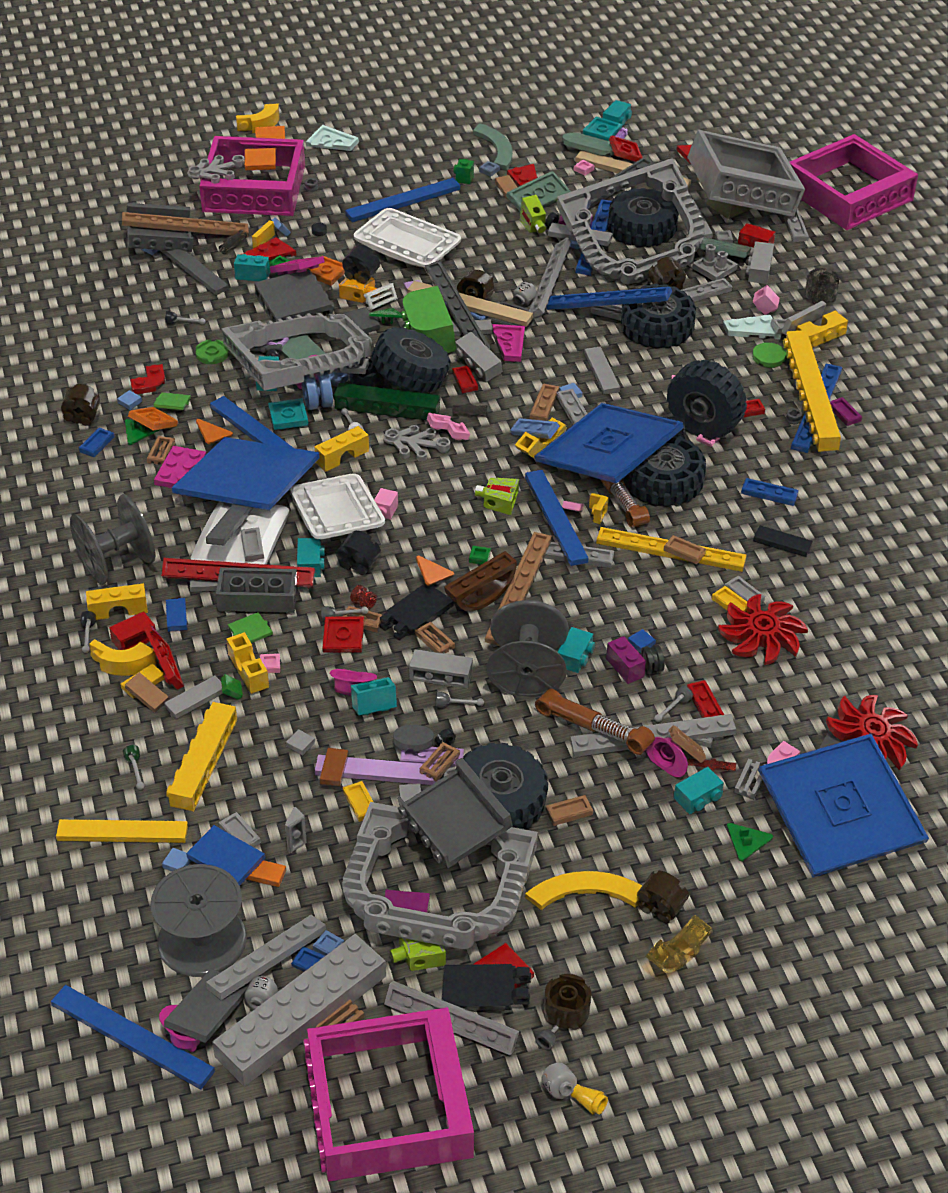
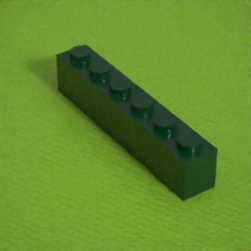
M339 383L334 394L335 409L340 410L346 408L348 411L427 421L428 413L439 414L440 395Z

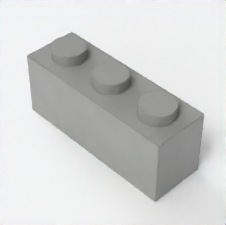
M755 241L754 248L751 247L746 275H749L748 282L767 284L774 244Z
M472 332L455 341L457 356L463 358L469 368L472 367L479 378L482 377L487 382L503 372L501 360Z
M414 649L409 666L410 680L468 689L473 672V658Z

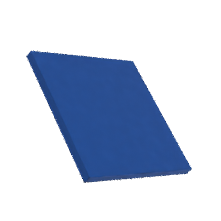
M601 403L534 457L536 462L618 483L681 431L684 425L680 421Z
M224 437L172 487V493L270 510L320 458L319 452Z
M872 734L759 766L758 771L812 877L916 846L929 840L927 833Z

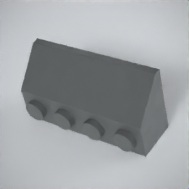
M220 567L216 589L217 610L294 613L297 569Z

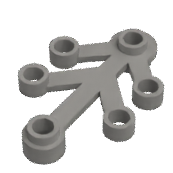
M217 155L210 165L208 159H201L198 166L189 167L187 174L188 177L194 180L200 177L211 179L213 184L220 182V175H224L227 180H233L235 178L234 171L222 169L230 167L241 169L245 165V158L242 155H235L232 158V162L224 163L223 156Z
M411 425L402 431L388 429L384 434V441L394 445L399 450V456L403 459L410 457V449L402 443H407L416 453V459L421 462L427 460V452L422 450L420 446L437 448L440 453H447L450 449V440L446 437H441L437 441L424 440V438H436V430L433 428H428L426 431L419 433V427Z

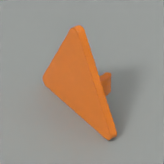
M201 419L196 420L207 444L233 435V432Z
M419 555L416 557L426 585L430 586L454 576L453 571Z

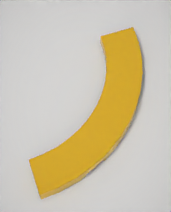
M581 871L562 874L545 880L526 892L525 898L540 910H543L549 904L571 893L596 894V892L610 894L611 897L620 899L636 908L640 904L637 892L642 885L615 874Z

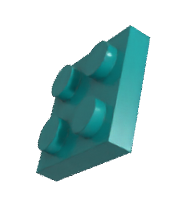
M596 116L583 129V134L609 141L610 136H615L622 128V124Z
M303 398L268 403L274 430L308 425Z

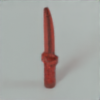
M711 758V760H704L700 763L697 759H687L689 766L709 767L711 770L736 771L737 763L716 761V759Z

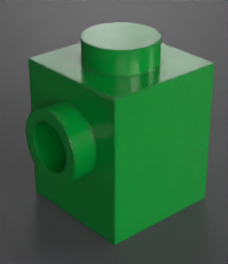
M459 159L457 165H454L453 172L456 174V181L458 183L471 184L474 177V161Z

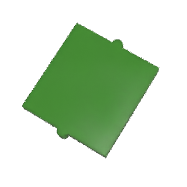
M161 392L159 397L156 398L154 407L184 410L186 405H189L191 395Z
M259 612L228 624V628L233 633V636L245 632L251 643L273 634L267 621H264Z

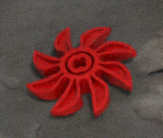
M762 594L749 598L746 612L731 602L728 604L727 618L731 625H718V631L725 639L733 643H741L732 649V654L741 657H752L757 655L758 647H764V665L771 664L778 659L780 646L795 657L797 656L800 644L795 633H808V628L799 618L785 615L793 609L792 604L779 601L772 602L768 605L767 611H762L760 606Z
M878 695L864 697L858 709L844 696L838 705L840 720L831 717L826 718V724L831 733L842 741L872 734L885 759L889 757L894 765L901 770L907 758L904 745L912 748H917L918 746L916 737L907 727L902 724H894L907 719L908 715L893 707H885L880 715L876 714L875 704Z

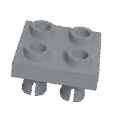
M708 244L706 245L705 256L693 263L692 268L713 281L722 279L737 270L738 264L727 258V252L719 251L716 253V246Z

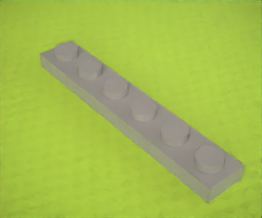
M309 915L206 982L207 989L220 1000L224 999L253 978L258 977L322 935L326 930V925L313 915Z
M392 981L389 984L385 1005L405 1013L448 1007L454 1033L508 1055L514 1052L519 1035L518 1030L398 982Z

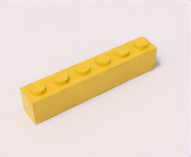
M212 702L210 708L205 711L204 721L202 724H199L195 739L191 740L189 751L187 754H184L180 769L176 770L172 785L168 786L166 795L169 797L171 807L194 812L237 722L236 706Z

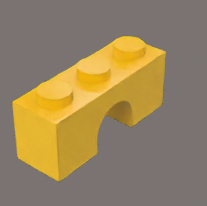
M835 310L822 316L821 326L808 321L798 325L796 331L807 330L813 348L846 334L848 320Z
M357 426L314 446L315 452H319L320 457L315 463L327 472L340 465V458L346 451L354 458L368 452L369 435Z
M144 583L86 591L88 611L96 614V620L109 618V610L115 606L125 607L129 615H137L143 611L148 613Z
M246 633L226 638L228 655L250 694L269 688L268 671L260 658L255 659L252 644Z

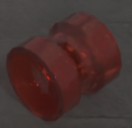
M358 585L351 592L350 600L355 604H360L361 608L367 607L370 610L377 601V595L372 591H367V588L363 585Z

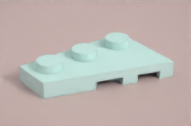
M322 125L306 141V146L351 151L359 143L358 137Z
M771 315L723 321V327L728 336L749 337L750 335H758L759 338H765V336H774V339L781 338V334L776 333L770 324L773 319Z

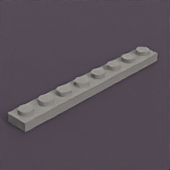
M568 237L557 243L554 247L537 289V295L533 299L528 311L533 313V319L541 317L545 312L544 309L552 294L555 281L559 277V271L563 267V261L566 259L565 256L569 251L571 241Z
M732 714L645 726L653 732L655 737L662 738L671 737L668 730L673 725L692 740L736 734ZM601 732L571 736L574 757L629 750L625 742Z

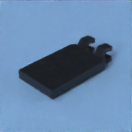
M424 583L386 610V613L380 617V621L383 622L380 624V628L386 631L394 626L396 631L394 637L401 640L409 632L415 634V630L434 621L452 608L454 601L435 587Z
M512 964L445 965L442 1000L465 1010H511V1005L530 1004L528 988H515V983H531L530 968H516Z

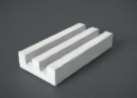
M393 283L364 294L368 310H373L398 299ZM389 288L391 289V290H389V291H387V292H384V293H382V294H380V295H378V296H375V297H373V298H370L371 296H373V295H375V294H378V293H380V292H382V291H385V290H387V289H389ZM392 294L391 297L384 299L380 302H377L375 304H372V302Z

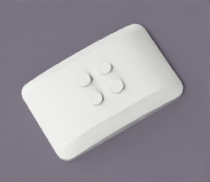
M392 208L382 210L354 233V239L365 246L405 263L424 268L425 265L439 261L461 242V236L457 233Z
M347 474L294 485L290 488L293 501L306 527L316 539L350 534L356 530L374 529L385 524L383 514L358 474Z
M219 501L197 541L191 560L267 565L288 519L289 509L282 505H274L270 510L253 508L224 546L206 544V536L233 505ZM259 527L264 559L245 561L240 530Z

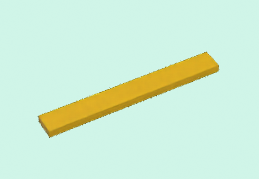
M600 527L596 539V544L687 561L664 551V545L668 542L667 539ZM701 546L706 548V554L698 562L699 564L743 572L746 554Z

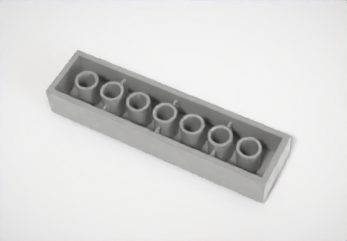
M352 935L213 1040L215 1058L245 1087L302 1043L303 1039H307V1029L315 1028V1026L346 1002L351 1000L353 1003L386 977V961L358 935Z

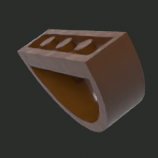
M504 551L444 586V590L447 596L465 611L480 610L497 600L508 588L515 575L517 561Z

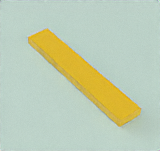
M59 819L56 839L57 841L186 843L188 822Z

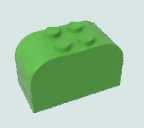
M434 286L408 293L403 298L404 311H401L403 321H405L403 327L422 333L430 339L432 338L447 353L454 352L456 349L454 327L439 287Z

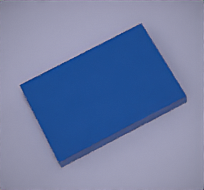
M215 825L186 853L187 858L197 864L212 865L227 871L235 878L239 886L265 859V853Z

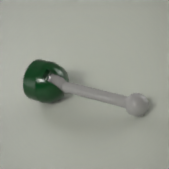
M137 745L126 746L123 749L124 758L127 762L132 763L137 780L136 788L142 790L145 785L141 782L136 763L140 758L139 747Z

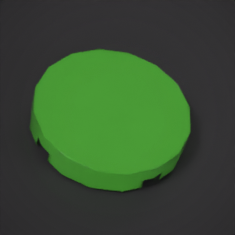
M205 340L197 345L195 351L196 358L204 364H218L229 356V350L221 340Z
M761 343L754 347L752 357L757 364L761 363L764 367L774 368L785 362L786 351L782 346L775 343Z

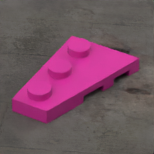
M492 324V331L504 361L521 362L525 326Z

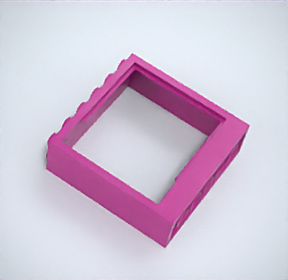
M855 134L789 162L805 188L801 200L845 230L854 228L914 200L918 174ZM851 162L879 181L848 195H843L817 178V176Z
M214 136L207 158L209 165L217 155H222L224 163L232 162V158L235 155H242L245 158V149L275 148L276 166L290 167L287 181L220 179L219 183L213 184L211 179L202 178L199 185L202 212L294 216L305 169L304 140Z
M448 1007L307 1029L308 1038L303 1039L314 1111V1123L317 1132V1144L320 1153L321 1172L327 1173L328 1182L474 1158V1130ZM428 1041L439 1100L444 1102L448 1129L333 1147L329 1123L332 1112L323 1057Z

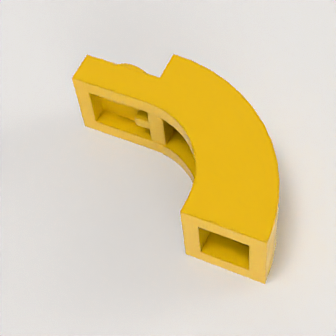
M279 103L264 104V109L256 114L237 115V131L252 130L253 134L255 133V127L275 126L279 121Z
M551 417L549 421L557 422L560 426L551 439L537 438L525 432L515 446L520 451L535 458L534 456L563 434L567 427L564 423Z
M95 639L89 643L91 657L100 663L101 671L118 676L135 675L152 663L154 665L157 664L154 649L141 642L126 650L109 648Z

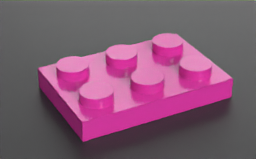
M323 256L296 259L271 266L270 271L271 273L278 272V275L307 271L309 268H318L319 264L325 261Z
M173 446L158 471L154 484L172 488L207 452Z

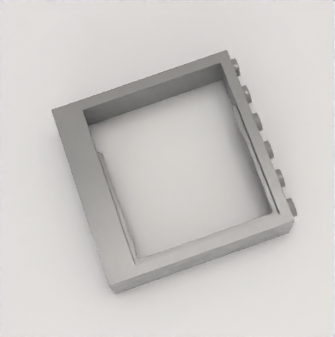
M697 130L688 159L708 199L794 217L805 188L780 147Z

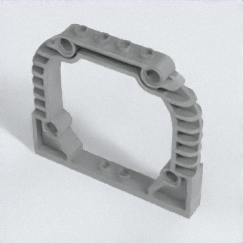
M673 158L557 196V208L571 235H574L586 261L598 273L608 275L612 279H620L623 284L639 283L649 278L648 273L651 266L653 265L654 267L657 264L656 261L664 257H672L679 263L681 268L693 262L694 254L704 239L705 224L695 202L692 200L688 192V186ZM646 182L648 187L662 192L661 196L664 200L673 202L687 227L689 236L679 240L673 250L640 261L631 258L616 261L607 256L600 248L590 228L591 212L588 209L591 205V200Z
M306 313L304 317L299 314L295 315L294 319L288 316L284 321L279 318L274 323L269 320L265 325L259 320L221 328L223 344L264 391L304 382V376L313 378L314 374L323 376L325 371L328 374H332L334 369L338 372L343 371V367L351 369L353 363L358 365L360 364V359L364 361L366 357L371 356V338L345 314H328L327 318L321 313H316V316ZM306 333H326L330 337L340 338L348 345L344 349L302 359L286 358L281 361H258L249 350L254 346H263L267 341Z
M370 802L357 834V843L342 882L343 894L347 904L354 909L358 917L364 920V927L368 931L467 949L473 946L474 941L484 940L489 934H497L512 922L518 910L524 885L527 883L537 848L538 832L511 827L485 844L491 846V852L497 857V874L501 877L495 899L489 907L479 913L457 912L448 917L395 907L386 897L369 892L366 885L377 857L388 854L391 851V843L407 837L409 831H413L409 824L410 821L408 818L404 819L400 815L398 807Z

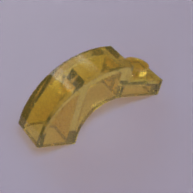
M694 915L674 938L667 942H663L660 939L645 957L663 972H674L682 968L700 951L699 947L713 932V929L698 916Z

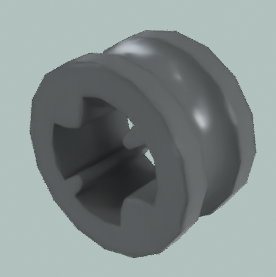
M315 178L306 179L305 190L309 192L318 190V180Z
M797 408L788 409L786 421L789 424H799L802 411Z

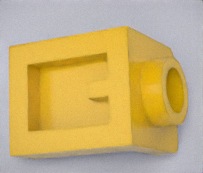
M591 493L589 508L592 509L591 513L594 515L593 523L601 524L608 511V497Z

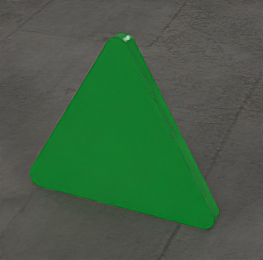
M394 308L369 313V316L382 317L383 324L386 322L385 317H391V324L394 322V318H402L401 312Z
M125 420L128 445H132L161 430H151L135 420Z
M733 823L727 824L738 860L741 862L773 839V835Z

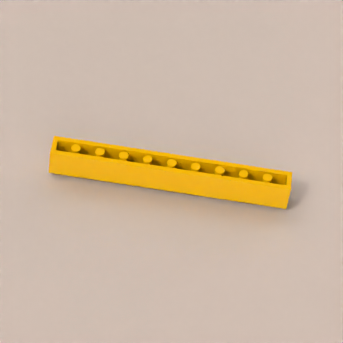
M807 330L787 331L786 338L783 339V347L786 349L787 359H790L789 366L790 369H793V379H796L799 399L803 401L802 408L803 411H806V422H809V432L813 434V444L816 445L818 452L839 450L841 435Z

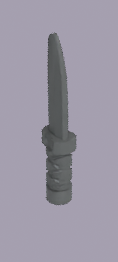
M265 344L261 347H252L249 350L250 352L261 351L263 353L268 352L270 349L282 351L283 347L282 344Z

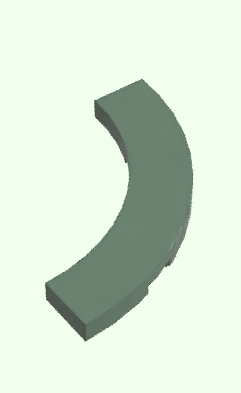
M479 123L473 130V135L491 141L498 152L493 163L499 165L502 170H508L513 156L509 140L499 131Z

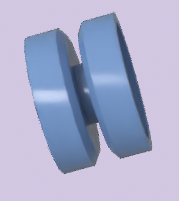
M325 371L323 376H318L317 374L313 378L304 376L302 392L308 411L317 409L319 402L323 408L332 407L333 393L329 374Z

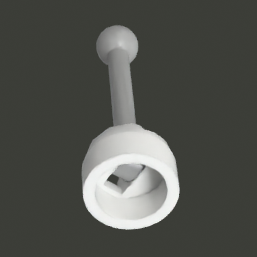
M346 408L341 410V413L346 416L350 423L348 430L357 426L363 429L361 424L352 421Z

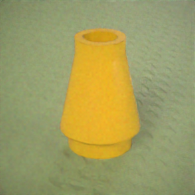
M579 1084L574 1087L571 1094L572 1098L576 1099L592 1114H601L608 1103V1097L604 1095V1092L583 1087Z

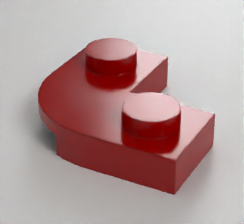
M163 364L146 366L147 377L130 379L132 392L135 394L155 392L156 387L165 384Z

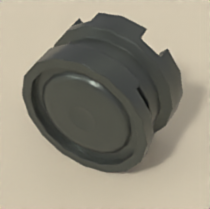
M652 645V648L642 647L641 656L646 660V674H651L652 671H664V655L660 645Z

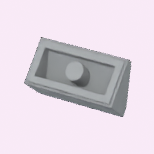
M294 807L285 823L287 851L289 854L307 843L305 817Z

